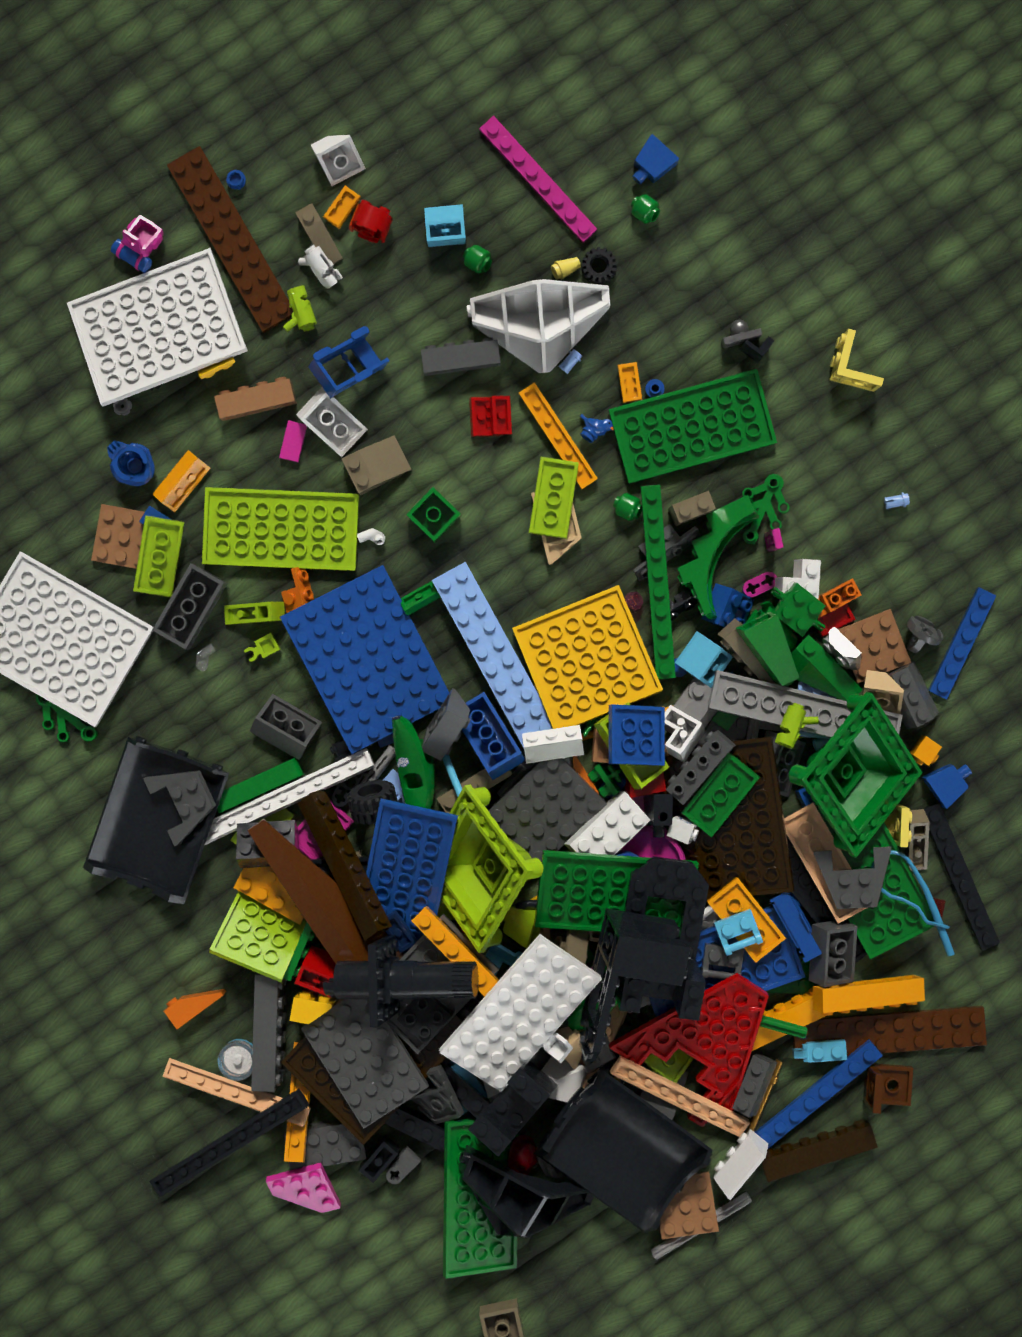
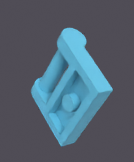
M751 909L713 922L726 956L732 955V952L757 943L758 945L763 943ZM749 931L753 933V936L729 945L727 942L728 939Z

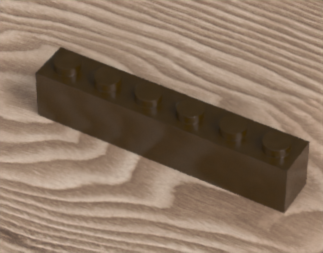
M858 1120L853 1125L847 1127L839 1126L832 1132H820L813 1138L804 1137L794 1144L785 1143L778 1149H767L766 1158L762 1161L761 1165L767 1182H771L878 1148L869 1122L867 1120Z

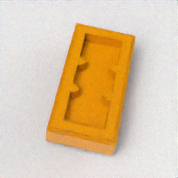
M345 185L323 218L340 229L360 201L361 196Z
M637 362L617 365L623 404L641 401L642 394Z

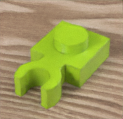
M269 633L254 641L256 644L255 648L248 647L244 652L253 651L254 656L249 659V662L257 660L260 654L263 658H266L281 650L273 633Z

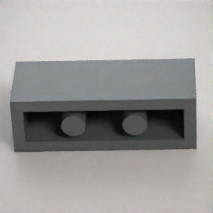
M762 1054L752 1056L732 1109L747 1117L757 1115L778 1062Z

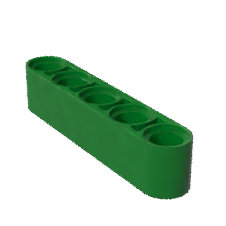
M293 758L223 790L217 808L218 813L304 775L298 760Z

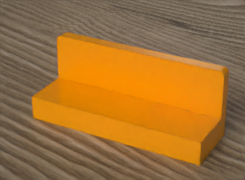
M188 450L154 491L153 495L175 513L211 468Z

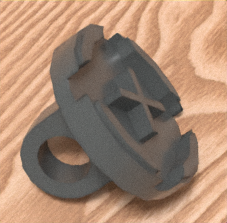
M912 616L907 621V626L913 633L907 645L908 651L917 653L925 643L937 646L943 640L941 630L937 629L936 631L933 628L935 625L926 618Z

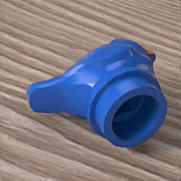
M583 414L580 415L585 424L580 435L590 443L597 440L598 436H603L607 431L614 430L612 421L609 419L599 420L586 418Z

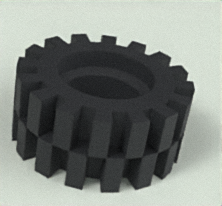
M597 247V249L592 248L590 252L585 254L582 261V273H584V277L588 279V282H594V284L601 283L602 285L613 278L617 262L611 251L608 252L607 248L600 249V247ZM596 259H602L605 261L607 268L602 273H596L592 269V262Z

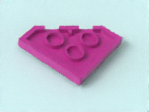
M322 1163L266 1177V1183L275 1197L321 1213L340 1209L341 1202Z

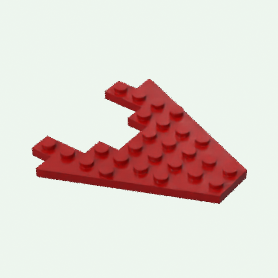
M735 973L704 991L699 1021L679 1018L674 1007L610 1042L609 1048L640 1066L651 1053L667 1062L679 1048L705 1065L695 1077L698 1083L708 1088L703 1097L733 1111L732 1107L744 1078L769 995L765 990L742 975ZM689 1112L687 1113L689 1120L702 1128L706 1125L707 1121Z

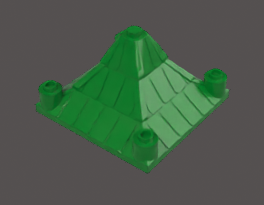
M866 692L864 695L851 694L847 700V709L851 713L822 748L809 757L807 767L796 764L789 771L790 782L803 786L830 826L834 829L836 833L834 836L835 847L847 851L854 858L860 854L923 773L871 692Z

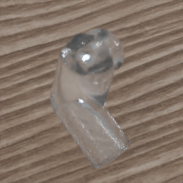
M211 643L196 655V667L200 671L207 670L209 656L216 652L215 647Z

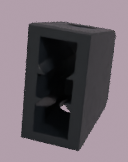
M673 794L644 795V812L650 819L646 826H653V837H665V826L672 825Z

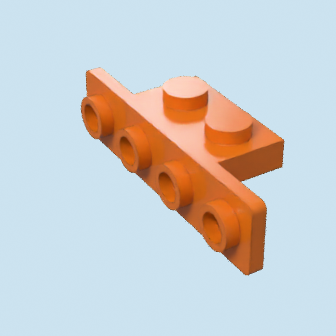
M299 567L291 569L295 588L281 592L286 613L314 600L306 569Z

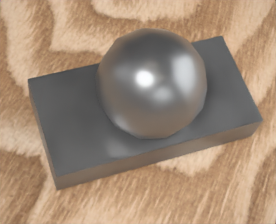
M735 320L730 325L732 336L724 337L721 340L722 348L743 344L746 340H758L762 336L761 328L749 331L745 321Z

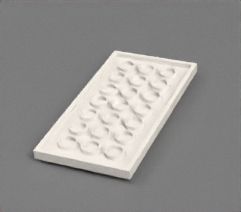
M539 934L439 1048V1051L451 1061L502 1092L516 1071L524 1063L527 1064L542 1047L541 1045L546 1043L602 980L601 975Z

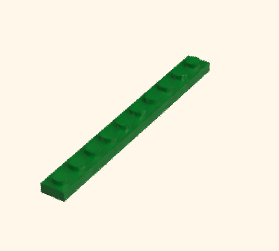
M660 485L641 486L655 672L658 679L676 678Z

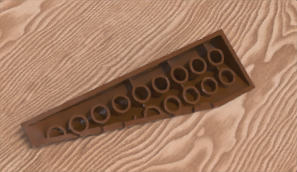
M265 819L249 828L247 831L335 964L337 961H368V945L388 934L384 932L379 937L365 941L337 883L320 867L318 868L312 860L301 853L296 846L285 839ZM398 950V952H396V957H399L400 960L404 956V953H401Z

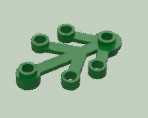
M771 474L765 479L764 484L754 488H745L742 492L744 497L747 491H751L752 495L750 498L753 499L754 495L766 491L764 498L753 502L756 510L758 509L759 518L754 520L750 529H747L743 534L744 541L749 545H754L758 542L759 534L757 531L766 512L771 522V529H774L773 524L776 522L780 524V530L782 529V523L777 519L771 504L773 495H775L778 501V510L781 514H787L790 511V506L785 502L781 492L784 481L778 474ZM776 480L777 485L771 486V481ZM782 505L787 506L786 511L780 510ZM753 533L754 537L753 539H748L747 535Z
M36 694V702L43 709L44 721L42 726L45 730H52L55 727V721L51 719V708L56 711L58 723L57 739L60 742H67L70 739V734L66 729V720L81 731L83 740L93 741L97 738L98 731L95 727L85 725L73 714L48 700L45 701L43 697ZM47 721L52 723L50 728L46 726ZM89 730L93 731L92 737H89L87 734ZM62 733L66 734L65 740L61 739Z

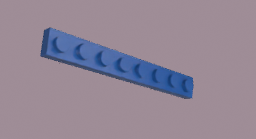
M868 1039L847 1057V1060L841 1061L756 1130L755 1133L769 1143L768 1148H770L883 1056L882 1053Z

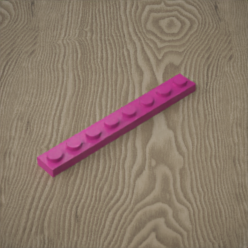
M494 115L479 128L488 141L582 243L597 231L592 222Z

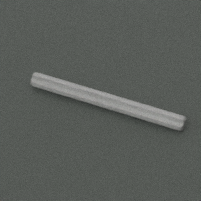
M745 1192L716 1210L717 1222L722 1221L750 1204L752 1199L749 1194ZM697 1235L669 1238L652 1248L651 1253L655 1259H659Z

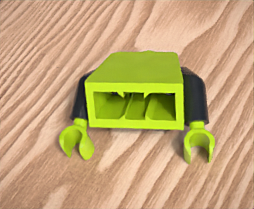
M537 900L518 902L510 907L503 919L505 921L503 932L508 935V938L516 948L526 950L540 933L541 928L534 926Z

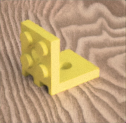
M848 329L837 338L835 344L837 353L835 356L833 355L830 367H833L830 381L874 392L882 386L884 378L846 369L856 330Z
M900 804L895 807L884 823L897 846L908 847V842H911L912 837L911 831H909V823L912 822V812L910 808Z

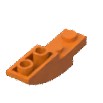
M853 578L819 595L818 600L826 606L818 618L861 596Z

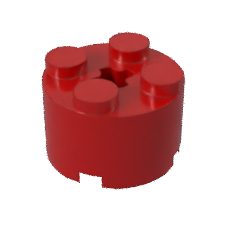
M361 200L360 204L356 206L349 229L351 232L354 230L359 232L357 236L373 243H378L381 240L384 243L393 218L389 215V209L382 206L378 208L372 206L366 200Z

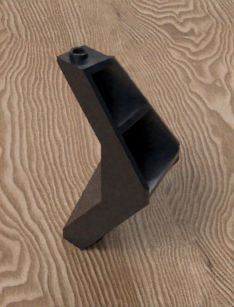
M466 1145L465 1150L461 1152L459 1157L460 1163L458 1167L462 1173V1179L471 1188L495 1232L499 1235L527 1239L584 1207L590 1206L594 1197L573 1181L554 1183L518 1173Z

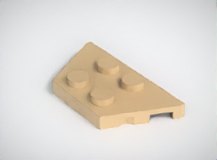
M535 492L531 493L533 503ZM573 503L567 539L541 535L548 565L553 564L582 539Z

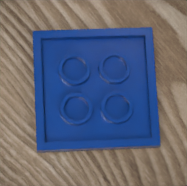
M609 705V764L665 766V707Z

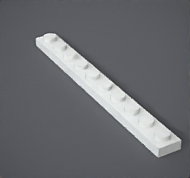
M367 748L214 818L205 845L237 831V823L259 821L302 801L312 792L326 790L374 768L375 765Z

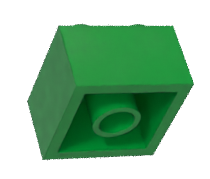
M434 487L406 514L434 543L462 516Z

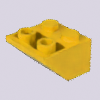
M302 990L293 999L289 1021L310 1024L329 1011L336 1004L337 999L322 994L321 996L314 995V992L310 990Z

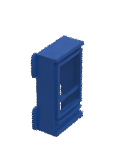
M363 326L352 332L350 339L332 349L325 347L313 354V360L308 367L330 399L377 371L384 369L390 361L388 357L380 361L365 338L369 334L368 327ZM351 349L365 370L358 373L344 352ZM341 355L355 376L337 386L322 365Z
M779 893L772 897L770 902H774L772 905L796 948L800 947L799 953H803V961L807 962L821 955L822 952L811 934L812 927L800 908L802 905L793 893Z

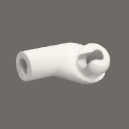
M374 528L357 534L360 543L371 540L377 545H382L385 542L384 534Z

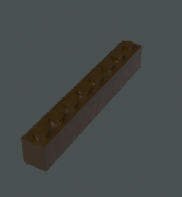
M325 790L312 792L299 802L298 805L364 940L379 937L391 928L392 925Z

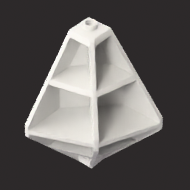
M546 279L532 280L470 298L471 305H467L468 317H472L473 327L487 337L498 340V344L536 372L548 373L557 366L609 310V286Z

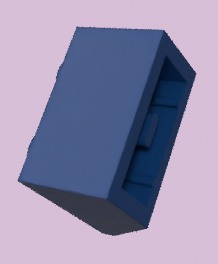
M715 583L712 597L717 617L709 620L704 615L701 619L723 629L734 618L745 624L752 609L754 599L733 588Z

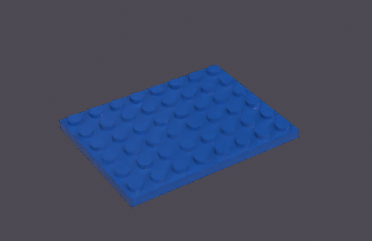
M383 565L280 616L286 631L351 754L392 734L393 717L403 716L413 723L439 709L449 694L413 621L405 613L401 605L402 600Z

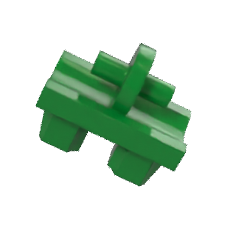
M597 763L588 774L589 778L593 783L601 778L605 782V785L598 789L603 798L611 794L616 795L621 790L617 783L622 780L619 776L622 769L619 767L615 770L612 764L607 766V770L603 763Z

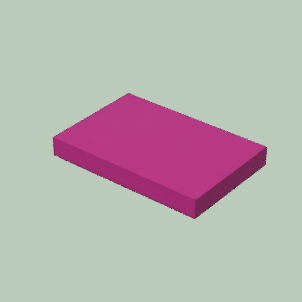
M329 798L346 831L354 821L340 807L334 805ZM304 819L298 826V849L309 859L322 858L323 854L306 819Z

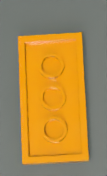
M270 866L243 868L233 888L295 923L302 924L304 920L303 915Z
M738 877L734 878L707 900V903L720 919L751 909L763 943L758 945L755 943L744 947V949L755 963L786 939ZM749 931L735 938L741 941L753 936V933Z

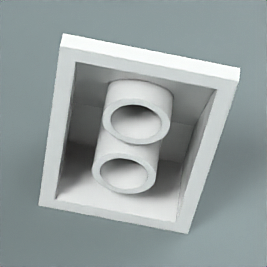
M323 387L296 414L303 423L341 457L368 430L334 397L330 399Z

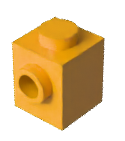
M921 735L910 753L918 765L922 766L924 764L929 766L938 759V752L942 746L929 737Z

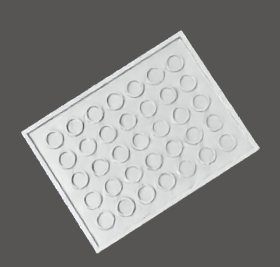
M210 248L67 303L102 406L117 402L248 351Z
M20 551L0 584V673L88 724L97 727L152 634L154 627Z

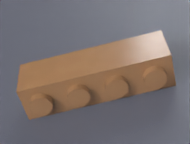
M286 377L276 378L275 382L272 383L267 381L256 383L255 387L251 388L249 386H241L237 388L238 391L234 392L224 390L219 392V395L214 396L219 419L222 421L297 404L292 381L286 379Z

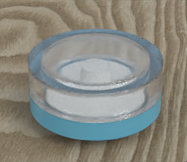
M235 1039L223 1047L218 1056V1067L226 1078L239 1081L246 1079L252 1074L253 1044L244 1039Z

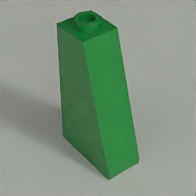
M768 612L736 627L738 634L775 683L788 686L799 678L777 614Z

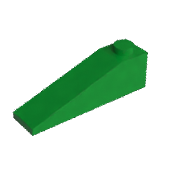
M807 635L791 652L799 678L796 679L797 681H801L814 689L821 690L843 701H847L851 694H859L863 690L811 636Z

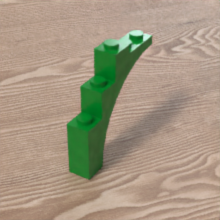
M749 495L706 515L708 519L706 525L710 533L692 541L694 546L692 552L696 559L678 567L680 574L677 576L681 585H685L689 590L691 589L695 599H698L700 602L698 609L701 615H705L709 620L717 617L713 605L712 583L718 559L734 535L747 524L759 518L753 500Z

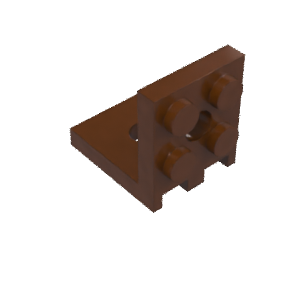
M873 1063L867 1068V1078H865L864 1084L866 1094L863 1101L872 1113L881 1114V1104L911 1106L913 1067ZM891 1080L897 1081V1086L894 1089H888L887 1087L888 1082Z

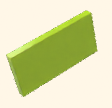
M547 457L540 458L529 528L530 534L567 539L579 462Z
M145 515L133 588L134 592L171 598L184 522Z

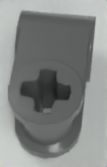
M408 1146L398 1154L387 1169L386 1178L391 1184L400 1183L421 1161V1158ZM398 1170L399 1174L393 1176L392 1171L396 1172Z

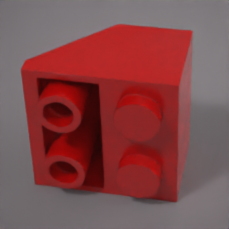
M311 945L294 984L325 995L323 982L330 981V978H333L336 965L325 949Z

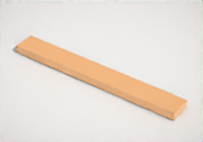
M619 1056L610 1069L611 1075L737 1137H740L750 1124L749 1119L622 1056Z
M169 1058L162 1076L260 1112L282 1099V1097L268 1092L251 1091V1086ZM307 1107L286 1121L304 1127L311 1108Z

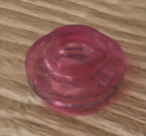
M629 592L625 596V601L630 609L636 611L641 608L643 598L638 592Z

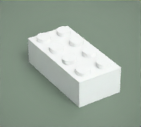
M619 791L607 802V805L585 823L564 844L571 852L615 855L650 819L625 791Z

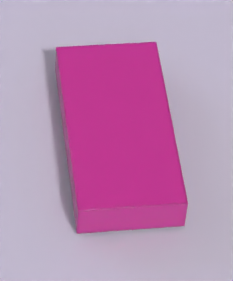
M288 420L279 458L299 463L307 430L306 424Z

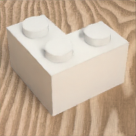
M794 560L793 578L777 577L775 578V587L785 593L796 582L819 599L821 560Z
M672 705L666 710L665 730L672 734L665 744L668 754L684 763L705 733L703 723Z

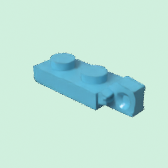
M845 1039L810 1041L802 1044V1048H792V1054L794 1059H803L804 1062L809 1063L847 1060Z

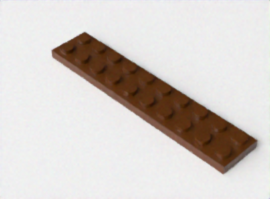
M198 146L167 164L262 332L264 333L292 317L293 310L289 307L287 296L202 148Z
M983 1006L827 1017L804 1026L808 1029L806 1038L793 1036L794 1048H802V1044L810 1041L845 1039L847 1056L868 1039L871 1040L881 1053L987 1045Z

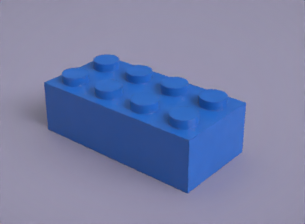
M485 692L466 702L470 709L468 717L471 719L467 728H462V731L492 781L526 761Z

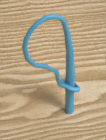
M891 850L890 855L901 856L912 869L924 892L934 922L926 918L918 905L903 897L892 895L883 888L881 892L889 898L903 901L916 908L925 923L937 927L947 957L955 955L946 931L950 927L943 923L927 884L909 857L902 852Z

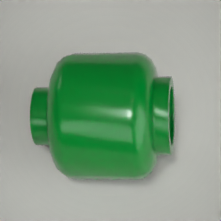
M647 194L635 197L631 203L632 215L644 224L654 222L660 214L659 203Z
M479 245L467 248L463 254L465 267L477 274L487 272L492 265L491 253Z
M624 493L621 497L617 496L614 501L613 507H615V514L617 516L633 521L641 515L642 504L640 498Z

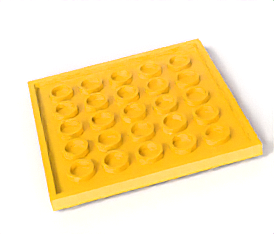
M619 585L512 628L553 729L581 725L608 714L609 705L611 704L624 705L627 702L632 704L663 691Z

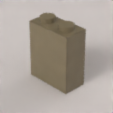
M709 491L673 504L668 508L675 526L709 514L716 509Z

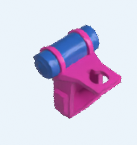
M139 215L128 224L126 230L122 231V240L117 239L112 244L111 252L136 270L146 273L152 266V260L149 258V255L162 242L163 230L152 221Z

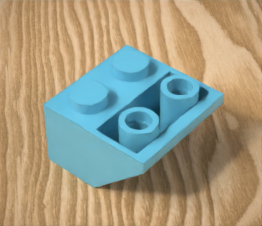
M463 204L424 208L428 247L466 244Z
M696 631L675 663L690 675L712 688L715 671H724L733 657L723 648Z

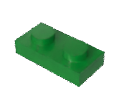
M430 581L402 597L401 605L408 616L441 596L433 582Z

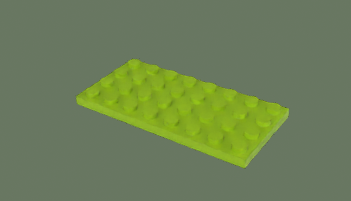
M205 487L202 564L356 571L359 494Z

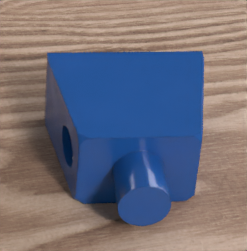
M651 134L635 159L634 166L638 170L632 178L638 184H641L646 178L654 183L678 164L679 158L658 138Z
M947 764L921 778L941 807L947 809L968 789L964 779L971 775L972 772L966 764L959 769H956L952 764Z

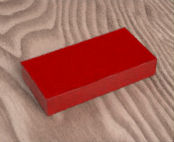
M848 604L818 618L817 620L826 627L822 632L819 630L817 632L820 637H824L833 627L839 629L856 620Z

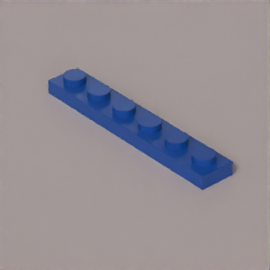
M980 587L976 589L928 689L929 692L943 699L948 698L996 595Z

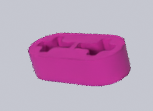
M765 572L743 584L742 592L749 597H755L775 587V578L777 576L773 572ZM766 575L773 578L771 586L769 584L761 585V582L766 579ZM749 583L751 586L756 584L759 586L754 589V594L746 591Z

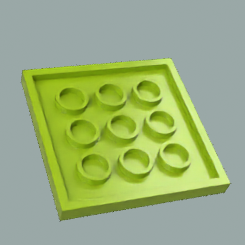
M238 891L209 949V953L282 982L307 921L304 918L302 924L299 925Z

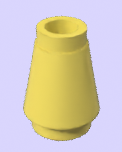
M577 257L555 261L551 265V271L556 280H562L581 268Z

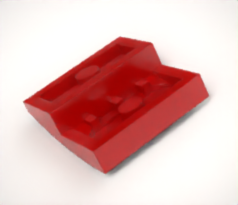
M510 396L469 398L471 437L512 434Z

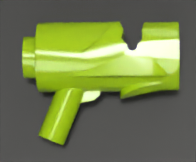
M297 286L288 290L289 307L292 308L293 313L292 319L283 325V328L286 332H289L298 325V328L303 329L304 332L313 330L317 321L310 301L303 300L307 298L305 286Z
M793 703V705H788L780 725V729L785 733H778L775 743L790 749L794 748L801 735L799 734L800 729L804 728L805 725L818 724V717H805L806 711L803 710L804 706Z

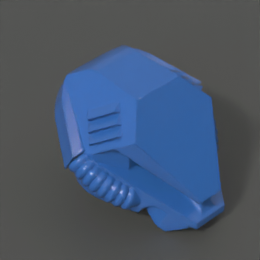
M115 440L107 447L108 455L111 458L110 470L118 482L131 486H142L152 479L155 466L147 447L138 443H131L129 445Z

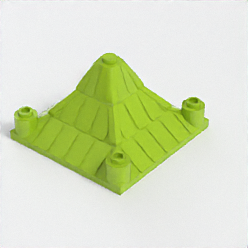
M470 784L464 785L450 811V814L458 815L441 899L477 952L484 953L488 947L497 946L501 943L503 935L498 928L500 923L503 921L525 882L529 879L541 877L544 868L538 858H531L524 848L508 838L493 816H491L485 807L489 804L491 798L488 789L485 787L473 788Z

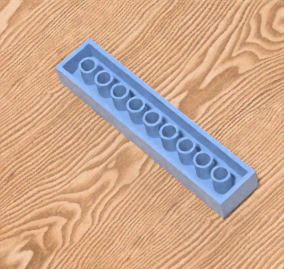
M464 562L433 579L434 586L523 748L522 733L553 729L541 698L467 563Z

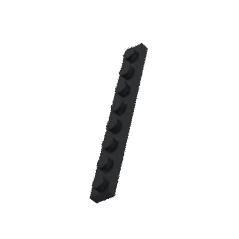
M937 802L923 808L930 822L929 832L980 949L983 951L999 944L1000 941L940 803Z

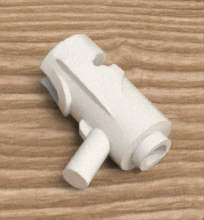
M313 244L304 251L306 253L304 258H299L298 260L300 266L311 267L315 276L326 289L332 287L338 280L343 278L340 272L333 268V262L327 258L320 246L315 247Z

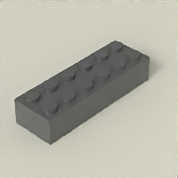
M259 973L255 974L251 1091L275 1092L285 1079V1070L282 1069L281 1061L286 1056V1052L283 1050V1043L286 1041V1031H283V1024H286L287 1013L284 1012V1005L287 1004V993H284V986H287L288 980L284 979V977L282 982H278Z

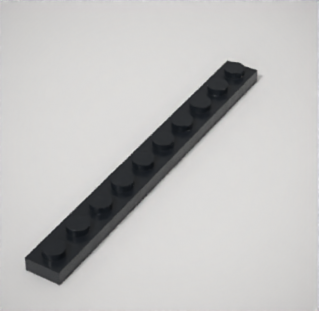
M297 1089L152 1178L149 1182L160 1198L306 1109L310 1104L301 1090Z

